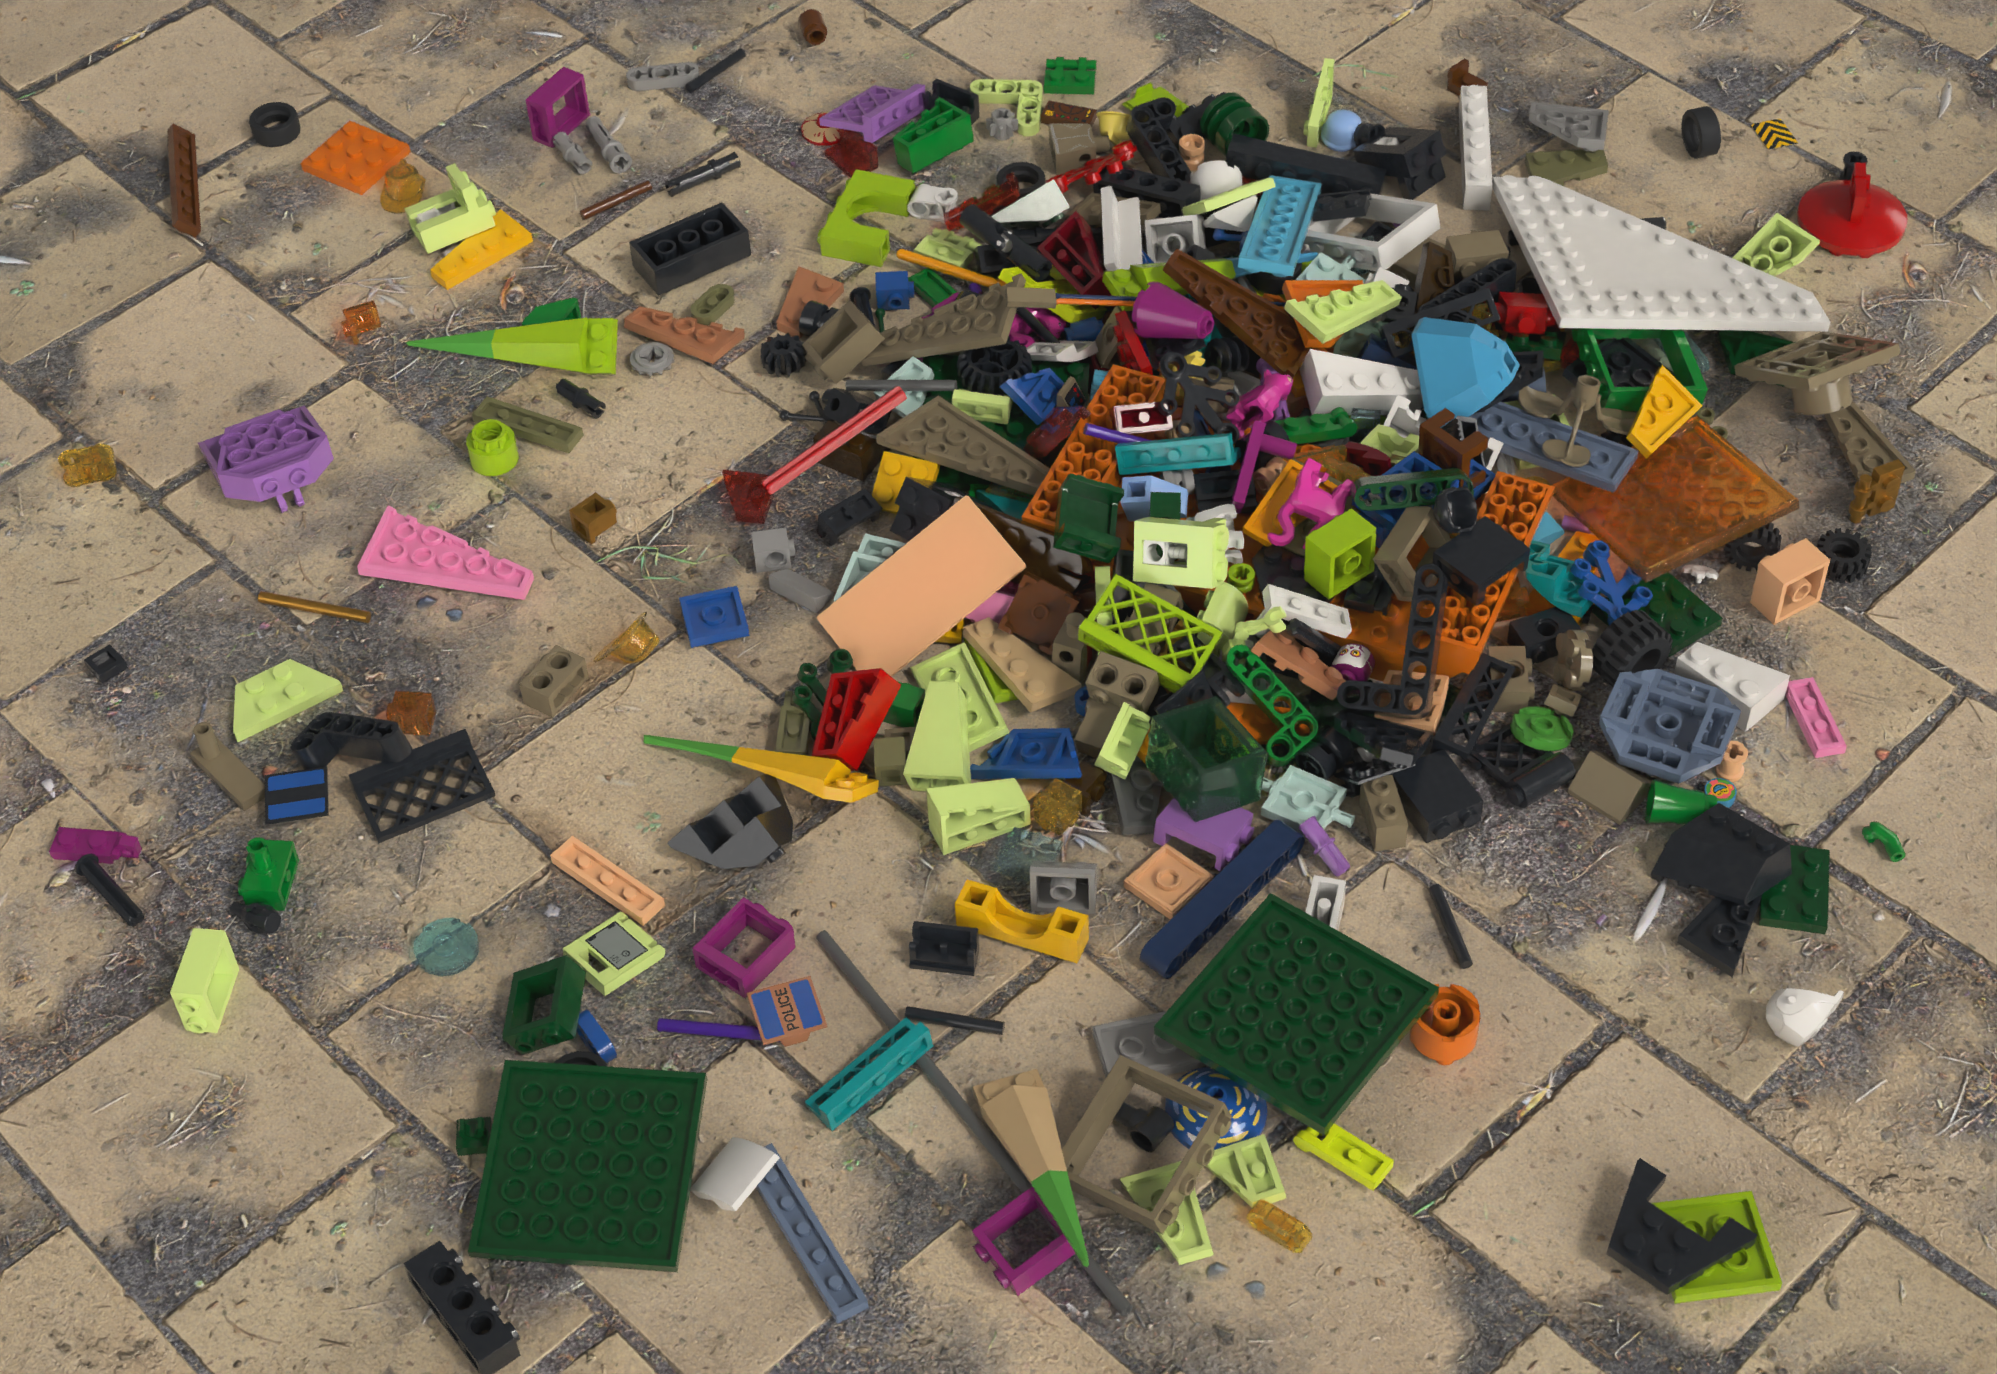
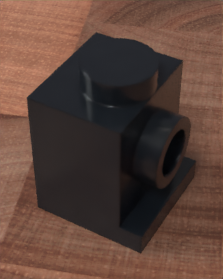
M1396 284L1392 288L1402 297L1400 302L1406 303V307L1398 305L1382 313V321L1390 323L1414 314L1417 293L1412 292L1410 286Z

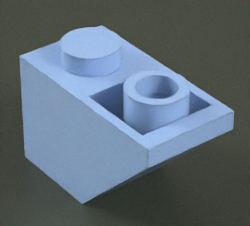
M1152 475L1122 477L1124 496L1120 503L1128 521L1149 517L1151 492L1181 493L1180 518H1187L1188 490L1186 488Z

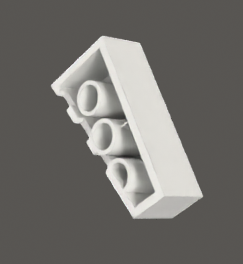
M1313 349L1309 350L1299 369L1312 415L1331 413L1332 410L1338 407L1344 408L1348 415H1388L1397 395L1410 400L1409 409L1413 413H1415L1416 409L1420 411L1423 406L1418 370Z

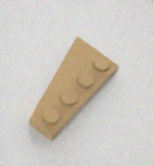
M989 617L964 627L963 637L1030 713L1073 696L1081 688L1082 684L1013 634L1010 635L998 629L999 624Z

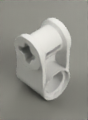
M927 184L918 185L907 205L908 212L917 219L952 223L960 217V210L956 206L958 194L952 188L935 187Z

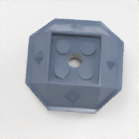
M1651 669L1633 674L1631 671L1620 672L1600 715L1599 725L1618 764L1645 772L1649 777L1657 776L1679 784L1722 762L1738 724L1741 710L1735 704L1732 705L1719 688L1667 671Z

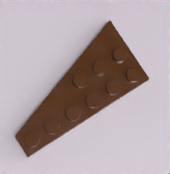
M1176 249L1166 262L1163 271L1281 375H1290L1293 379L1309 350L1313 349L1305 348L1294 318L1286 310L1181 250Z

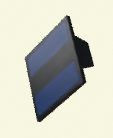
M327 766L265 775L266 825L329 816Z

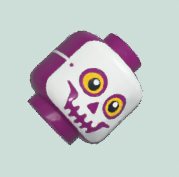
M1346 644L1338 651L1331 667L1337 669L1346 681L1367 682L1375 668V659L1370 650L1364 645Z

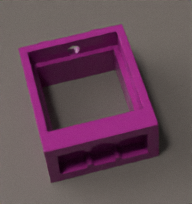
M564 66L525 99L533 140L551 148L555 147L553 140H555L554 136L557 133L565 132L567 135L570 134L590 116L584 75ZM564 96L566 106L554 115L553 104Z
M743 897L692 949L696 968L746 999L747 993L752 992L792 952L796 945L793 927L787 920L776 918L768 913L761 904L752 903ZM748 925L773 941V943L748 968H745L721 951Z
M1033 1186L972 1230L977 1242L973 1248L979 1258L984 1263L990 1260L996 1268L993 1274L1004 1289L1010 1286L1017 1296L1076 1254ZM1038 1208L1060 1236L1013 1270L991 1241Z

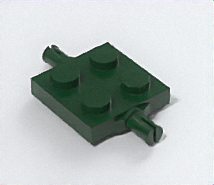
M1547 327L1545 334L1542 335L1508 333L1505 342L1512 352L1543 351L1544 359L1560 360L1567 332H1560V329L1555 327Z

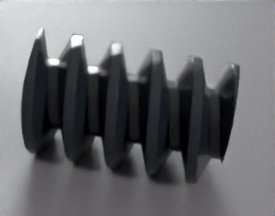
M1237 336L1211 339L1204 350L1205 366L1207 368L1216 366L1221 370L1222 374L1257 369V361L1261 358Z

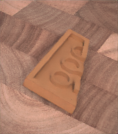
M639 306L624 318V328L711 364L717 362L745 338V329L735 327L733 331L723 329V324L712 322L710 326L697 323L696 318L686 316V318L676 319L673 318V313Z

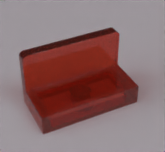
M839 129L840 143L824 151L825 156L850 178L856 169L871 172L879 168L877 147L871 142L864 141V136L857 131Z

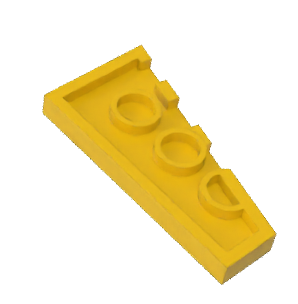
M500 209L493 216L495 227L466 238L430 269L431 276L448 290L533 242L532 233Z

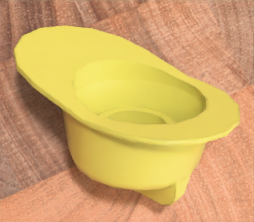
M1102 111L1096 114L1097 118H1099V131L1102 136L1108 135L1109 140L1115 145L1130 139L1126 131L1130 115L1113 111Z

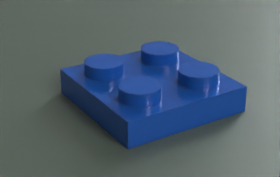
M737 586L679 597L691 648L750 636Z

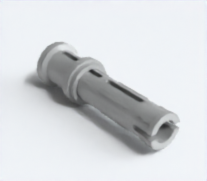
M592 116L588 118L585 126L602 148L601 154L609 162L612 171L615 173L626 172L631 167L632 158L628 153L624 152L623 145L612 138L599 117Z

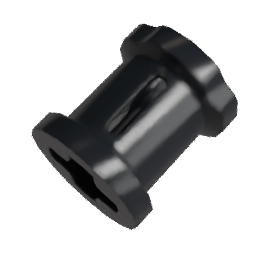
M1860 152L1846 153L1843 157L1844 169L1840 173L1839 180H1851L1855 162L1866 163L1867 165V157Z

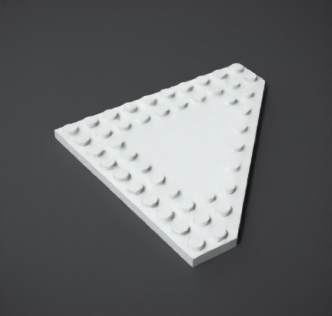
M1511 175L1493 177L1492 189L1559 328L1828 332L1831 322L1814 294L1808 290L1539 176L1524 178Z

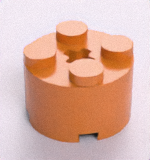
M1450 984V987H1439L1436 999L1410 1029L1411 1042L1420 1053L1436 1060L1440 1065H1450L1454 1061L1464 1058L1474 1049L1477 1042L1480 1024L1478 1000L1470 991L1462 986Z

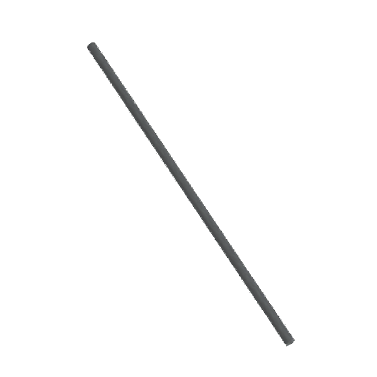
M826 930L821 931L816 937L818 942L891 1030L900 1020ZM906 1030V1031H905L902 1035H900L897 1039H900V1038H901L904 1034H906L908 1031ZM927 1053L916 1061L917 1064L1020 1191L1024 1193L1031 1188V1183L1019 1166ZM1036 1208L1037 1212L1050 1226L1054 1233L1059 1237L1060 1235L1056 1232V1230L1052 1227V1225L1048 1222L1044 1215L1039 1211V1209ZM1087 1251L1088 1267L1083 1266L1078 1256L1074 1254L1075 1259L1122 1316L1128 1315L1132 1311L1133 1306Z

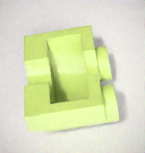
M1378 424L1360 444L1373 447L1390 457L1393 467L1412 452L1418 453L1419 436L1410 433L1406 438H1403L1396 432V429Z

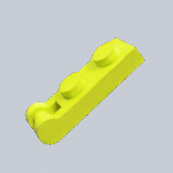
M1335 1123L1324 1135L1326 1137L1323 1140L1317 1138L1318 1135L1322 1136V1134L1309 1126L1305 1130H1300L1293 1138L1295 1145L1304 1152L1310 1151L1372 1191L1377 1188L1393 1168V1159Z

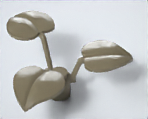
M1587 375L1578 377L1576 387H1572L1565 401L1554 395L1532 389L1529 386L1519 390L1518 394L1521 408L1531 415L1542 418H1550L1554 414L1561 415L1573 400L1574 407L1578 411L1569 442L1550 439L1546 440L1542 445V452L1546 457L1573 467L1585 466L1591 457L1589 449L1584 446L1574 445L1583 411H1588L1595 405L1596 419L1603 421V426L1606 429L1628 435L1637 413L1612 408H1601V395L1598 394L1601 382L1597 378Z

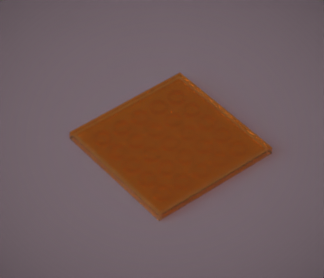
M1698 416L1687 420L1647 459L1638 451V458L1614 493L1571 477L1551 485L1555 487L1553 497L1598 539L1605 542L1610 550L1645 582L1657 578L1799 509V500Z

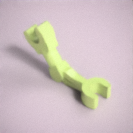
M1282 607L1271 608L1262 619L1238 622L1235 626L1233 639H1229L1222 647V661L1226 662L1228 652L1232 647L1236 645L1246 646L1245 640L1250 635H1255L1265 629H1269L1273 633L1284 631L1286 625L1282 618L1286 617V613ZM1244 657L1240 660L1238 659V664H1243L1246 659Z

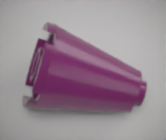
M1149 282L1147 285H1150V287L1146 291L1141 290L1138 293L1133 306L1132 321L1137 323V329H1134V331L1140 337L1203 339L1212 332L1214 320L1211 312L1160 282Z

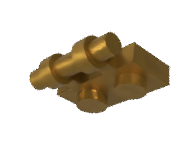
M1899 459L1873 468L1871 476L1868 474L1860 476L1853 490L1855 498L1850 502L1849 520L1852 523H1860L1862 517L1866 514L1870 517L1894 508L1905 466Z

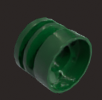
M1235 92L1218 96L1208 105L1200 120V130L1203 136L1210 140L1226 157L1227 149L1234 134L1266 141L1269 135V124L1264 116L1252 108L1251 104L1241 95Z

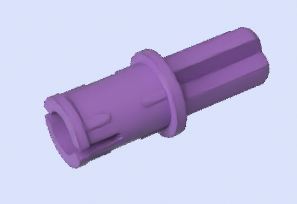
M1315 816L1310 817L1298 827L1315 849L1313 853L1315 855L1319 854L1334 876L1338 877L1350 868V864L1334 844L1335 838L1328 836Z

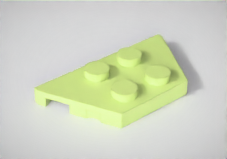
M288 659L236 684L233 733L236 741L240 742L343 692L341 682L292 659Z

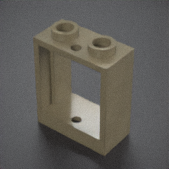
M849 300L810 336L802 346L808 352L805 358L813 365L815 371L824 380L829 377L837 384L883 342L885 338L858 307Z
M1406 507L1373 558L1400 601L1412 602L1417 570L1425 564H1432L1433 552L1451 540L1449 533L1438 526L1432 507ZM1422 535L1429 549L1414 570L1406 556L1419 536ZM1433 574L1428 575L1424 581L1425 586L1433 587L1438 578Z

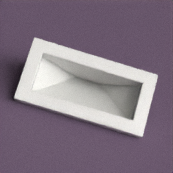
M1252 195L1213 213L1202 224L1207 228L1248 231L1257 203L1256 195Z

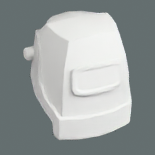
M1795 988L1776 990L1766 1005V1020L1778 1038L1799 1047L1816 1036L1818 1031L1827 1023V1018L1837 1008L1844 992L1839 990L1834 996Z

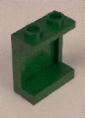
M1068 474L1058 491L1053 548L1110 563L1121 547V538L1116 537L1118 504L1124 496V489L1109 483L1088 479L1081 475Z

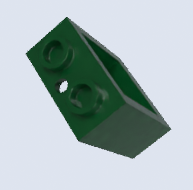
M567 955L514 972L502 1039L520 1054L524 1055L576 1038L586 972ZM554 993L550 1016L532 1022L535 1000Z

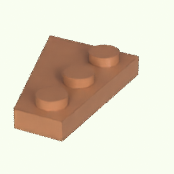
M799 266L777 319V330L785 334L789 332L791 336H799L800 339L804 334H801L799 331V320L805 305L813 300L830 307L844 292V284Z
M1286 629L1280 633L1268 631L1251 649V652L1259 657L1262 653H1265L1275 659L1274 666L1282 671L1285 669L1298 673V678L1302 683L1332 701L1337 696L1339 686L1346 682L1337 669L1328 667L1319 659L1314 650L1302 646L1295 640L1294 636L1287 633Z

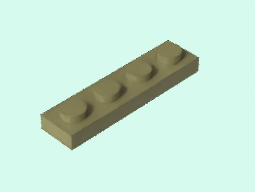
M488 396L472 413L475 423L488 419L498 420L509 426L517 437L568 454L584 436L582 427Z

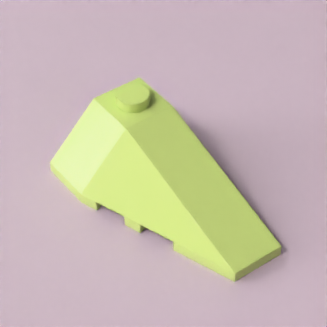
M1776 213L1733 259L1770 275L1777 276L1802 262L1820 244V240Z

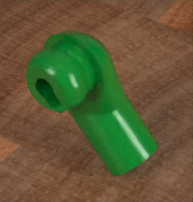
M1873 821L1869 822V826H1865L1862 829V834L1869 843H1873L1877 839L1883 843L1892 862H1898L1905 858L1906 853L1898 836L1880 822Z

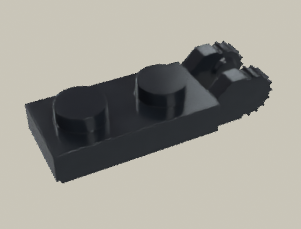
M1191 634L1195 648L1205 646L1200 639ZM1187 635L1172 645L1174 653L1191 649ZM1212 652L1202 671L1206 676L1215 702L1225 708L1231 702L1228 695L1219 686L1224 682L1227 689L1238 698L1245 694V689L1240 681L1228 670L1227 666ZM1203 653L1197 654L1199 659ZM1193 655L1176 659L1177 664L1189 674L1195 667Z

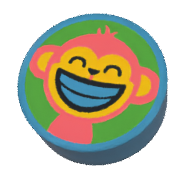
M1714 778L1706 783L1704 793L1717 796V804L1720 803L1729 808L1735 802L1737 790L1729 780Z

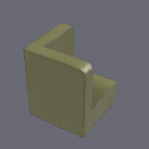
M873 738L875 778L879 780L878 787L907 785L903 775L906 765L905 738Z

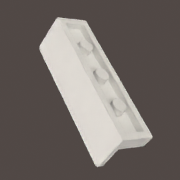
M1112 186L1101 188L1103 250L1106 271H1115L1117 269L1129 270L1130 265L1143 264L1140 202L1138 197L1117 201Z

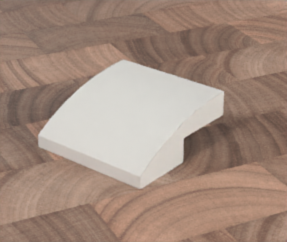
M1059 340L1060 343L1035 342L1026 348L1033 361L1073 362L1085 359L1098 352L1095 341Z
M732 1137L690 1190L699 1199L713 1200L722 1210L737 1211L779 1157L774 1152L754 1142Z

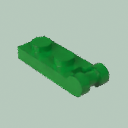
M1342 407L1335 408L1331 413L1313 414L1298 418L1289 417L1275 421L1286 431L1289 440L1297 444L1353 436L1358 429L1357 424L1353 419L1349 418L1348 413Z

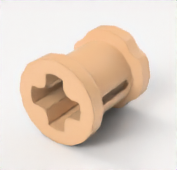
M1730 741L1722 762L1715 766V773L1719 778L1729 780L1730 782H1735L1742 778L1744 774L1742 763L1748 757V750L1742 743Z

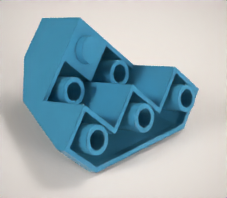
M1423 317L1419 319L1411 334L1427 419L1444 408L1454 413L1455 417H1469L1491 403L1513 381L1520 366L1506 342L1477 324Z

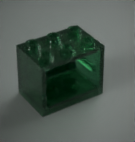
M1217 696L1152 717L1151 728L1148 733V751L1145 757L1146 766L1161 781L1164 789L1170 792L1178 801L1181 809L1187 812L1195 822L1260 801L1267 752Z

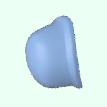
M1350 110L1333 111L1321 128L1323 143L1331 150L1337 152H1345L1357 147L1354 142V132L1356 127L1362 123L1360 117Z

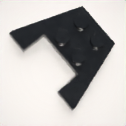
M1639 1158L1636 1162L1608 1246V1256L1668 1295L1703 1275L1706 1269L1717 1263L1722 1264L1732 1258L1734 1253L1743 1248L1747 1250L1755 1244L1757 1234L1731 1217L1711 1241H1707L1650 1203L1651 1198L1665 1183L1667 1175Z

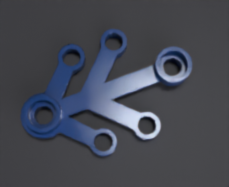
M1596 540L1589 543L1583 553L1584 559H1576L1570 571L1575 577L1584 580L1578 590L1579 595L1586 600H1590L1608 613L1607 622L1610 625L1623 614L1647 606L1653 594L1648 588L1639 586L1634 591L1632 600L1627 605H1624L1622 596L1633 585L1640 583L1644 576V571L1637 565H1629L1623 574V578L1616 584L1608 563L1610 548L1605 542ZM1591 566L1597 567L1601 579L1590 572ZM1598 592L1604 594L1610 601L1599 595Z

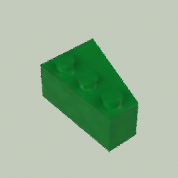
M940 97L935 100V106L930 111L925 109L921 113V119L916 123L911 121L893 137L897 163L911 173L921 171L924 167L935 161L942 160L945 156L963 149L964 146L974 141L970 114Z

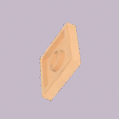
M1166 843L1124 880V888L1171 920L1214 879V875Z

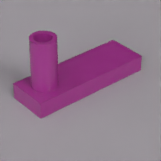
M1256 420L1249 433L1230 503L1235 506L1236 513L1239 514L1245 504L1258 452L1261 451L1290 460L1293 459L1297 447L1295 442L1263 434L1266 423Z

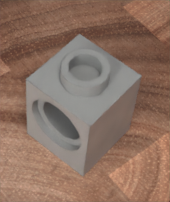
M786 528L751 532L757 573L791 569L790 557L796 556L794 539H788Z

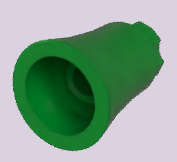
M1653 779L1649 786L1646 801V823L1687 824L1717 804V796L1705 794L1703 791L1672 786Z

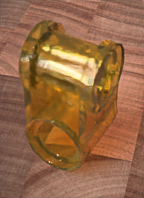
M106 444L69 449L58 456L59 465L65 472L63 475L64 482L71 487L108 481L114 478L117 473L114 450Z

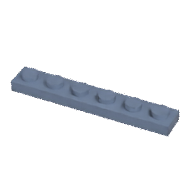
M772 1143L764 1146L774 1152L779 1159L759 1182L756 1189L834 1320L838 1324L869 1308L867 1298Z

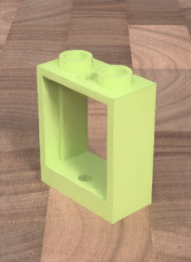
M193 928L170 991L186 1031L199 1034L204 1032L218 1033L239 972V966L225 930Z

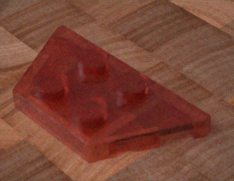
M1084 406L1053 408L1039 428L1032 431L1026 438L1027 444L1023 449L1032 457L1046 456L1072 432L1071 428L1080 418L1085 420L1091 413Z

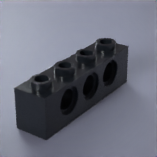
M1105 166L1099 173L1101 180L1093 184V192L1096 194H1101V188L1112 186L1116 197L1129 199L1138 197L1142 201L1160 203L1161 213L1157 217L1161 218L1184 216L1183 207L1201 201L1200 185L1123 167L1122 170L1116 173L1109 174Z
M439 1240L404 1263L409 1281L479 1374H494L520 1356L516 1343L520 1340V1336L511 1322L508 1321L504 1324L499 1318L501 1312L491 1297L485 1299L480 1293L482 1287L472 1272L467 1275L461 1268L464 1264L453 1248L448 1251ZM446 1281H451L449 1284L441 1285ZM465 1305H470L466 1309L459 1310L461 1307ZM483 1330H489L485 1334L478 1335V1333Z

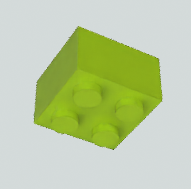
M1351 508L1345 513L1335 516L1321 528L1310 532L1305 538L1304 580L1329 600L1373 572L1377 528Z

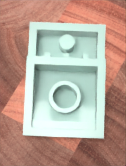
M865 533L858 552L853 551L833 601L835 602L906 543Z

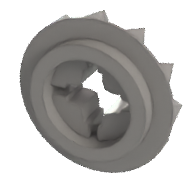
M650 342L642 344L631 353L630 362L632 369L637 370L640 375L648 373L650 377L654 373L662 375L663 370H671V364L674 362V353L669 346L663 343ZM653 356H655L654 362L649 363Z

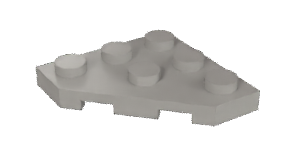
M1531 102L1528 121L1576 147L1594 152L1604 150L1609 110Z

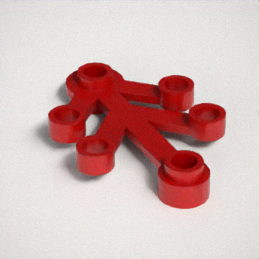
M1131 140L1121 142L1112 147L1113 153L1091 159L1084 163L1085 166L1053 176L1046 183L1054 179L1062 193L1069 190L1067 185L1081 177H1084L1087 185L1094 184L1101 180L1099 173L1105 166L1109 174L1122 170L1123 165L1121 162L1132 159L1134 157L1133 153L1137 151V147L1132 144Z

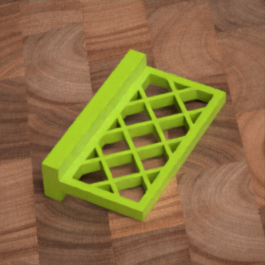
M1115 574L1088 618H1085L1080 625L1078 640L1099 652L1102 651L1157 671L1160 686L1175 693L1202 670L1220 641L1223 632ZM1117 585L1129 591L1131 600L1119 603L1114 602L1112 593ZM1108 599H1109L1110 605H1106V606H1105V604L1107 603V601H1108ZM1149 602L1156 606L1158 615L1141 618L1139 604ZM1133 606L1137 619L1120 623L1117 609ZM1112 611L1116 624L1104 627L1095 622L1100 613ZM1177 617L1183 621L1185 629L1168 633L1165 619ZM1160 621L1164 634L1147 638L1143 624ZM1139 625L1143 639L1130 641L1124 637L1122 629ZM1204 632L1213 637L1208 645L1195 648L1191 634ZM1187 635L1191 649L1174 653L1170 639ZM1166 640L1169 654L1157 656L1151 653L1149 644ZM1203 653L1199 659L1197 654ZM1193 655L1195 667L1190 674L1178 668L1177 658Z

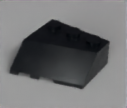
M1718 803L1671 834L1651 872V878L1662 881L1666 877L1676 880L1677 885L1689 889L1692 885L1707 889L1708 895L1746 905L1792 874L1790 843Z

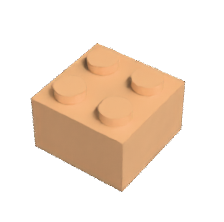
M1807 538L1795 544L1787 545L1783 550L1772 556L1764 557L1758 564L1750 603L1775 625L1819 602L1830 559Z

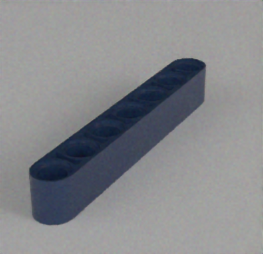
M1279 819L1273 821L1145 944L1140 953V961L1165 979L1174 976L1299 854L1305 843V836Z

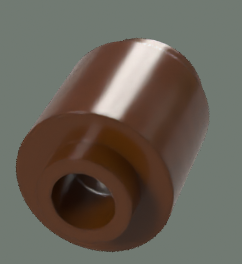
M809 9L801 13L798 23L804 39L812 45L823 43L827 36V28L822 14L815 9Z

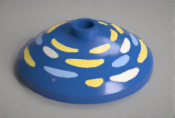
M1209 1066L1194 1069L1177 1080L1211 1097H1222L1218 1100L1226 1104L1232 1116L1231 1126L1227 1134L1220 1137L1214 1150L1259 1136L1263 1132L1267 1121L1266 1100ZM1166 1098L1165 1111L1171 1116L1175 1124L1171 1133L1182 1145L1190 1148L1208 1117Z

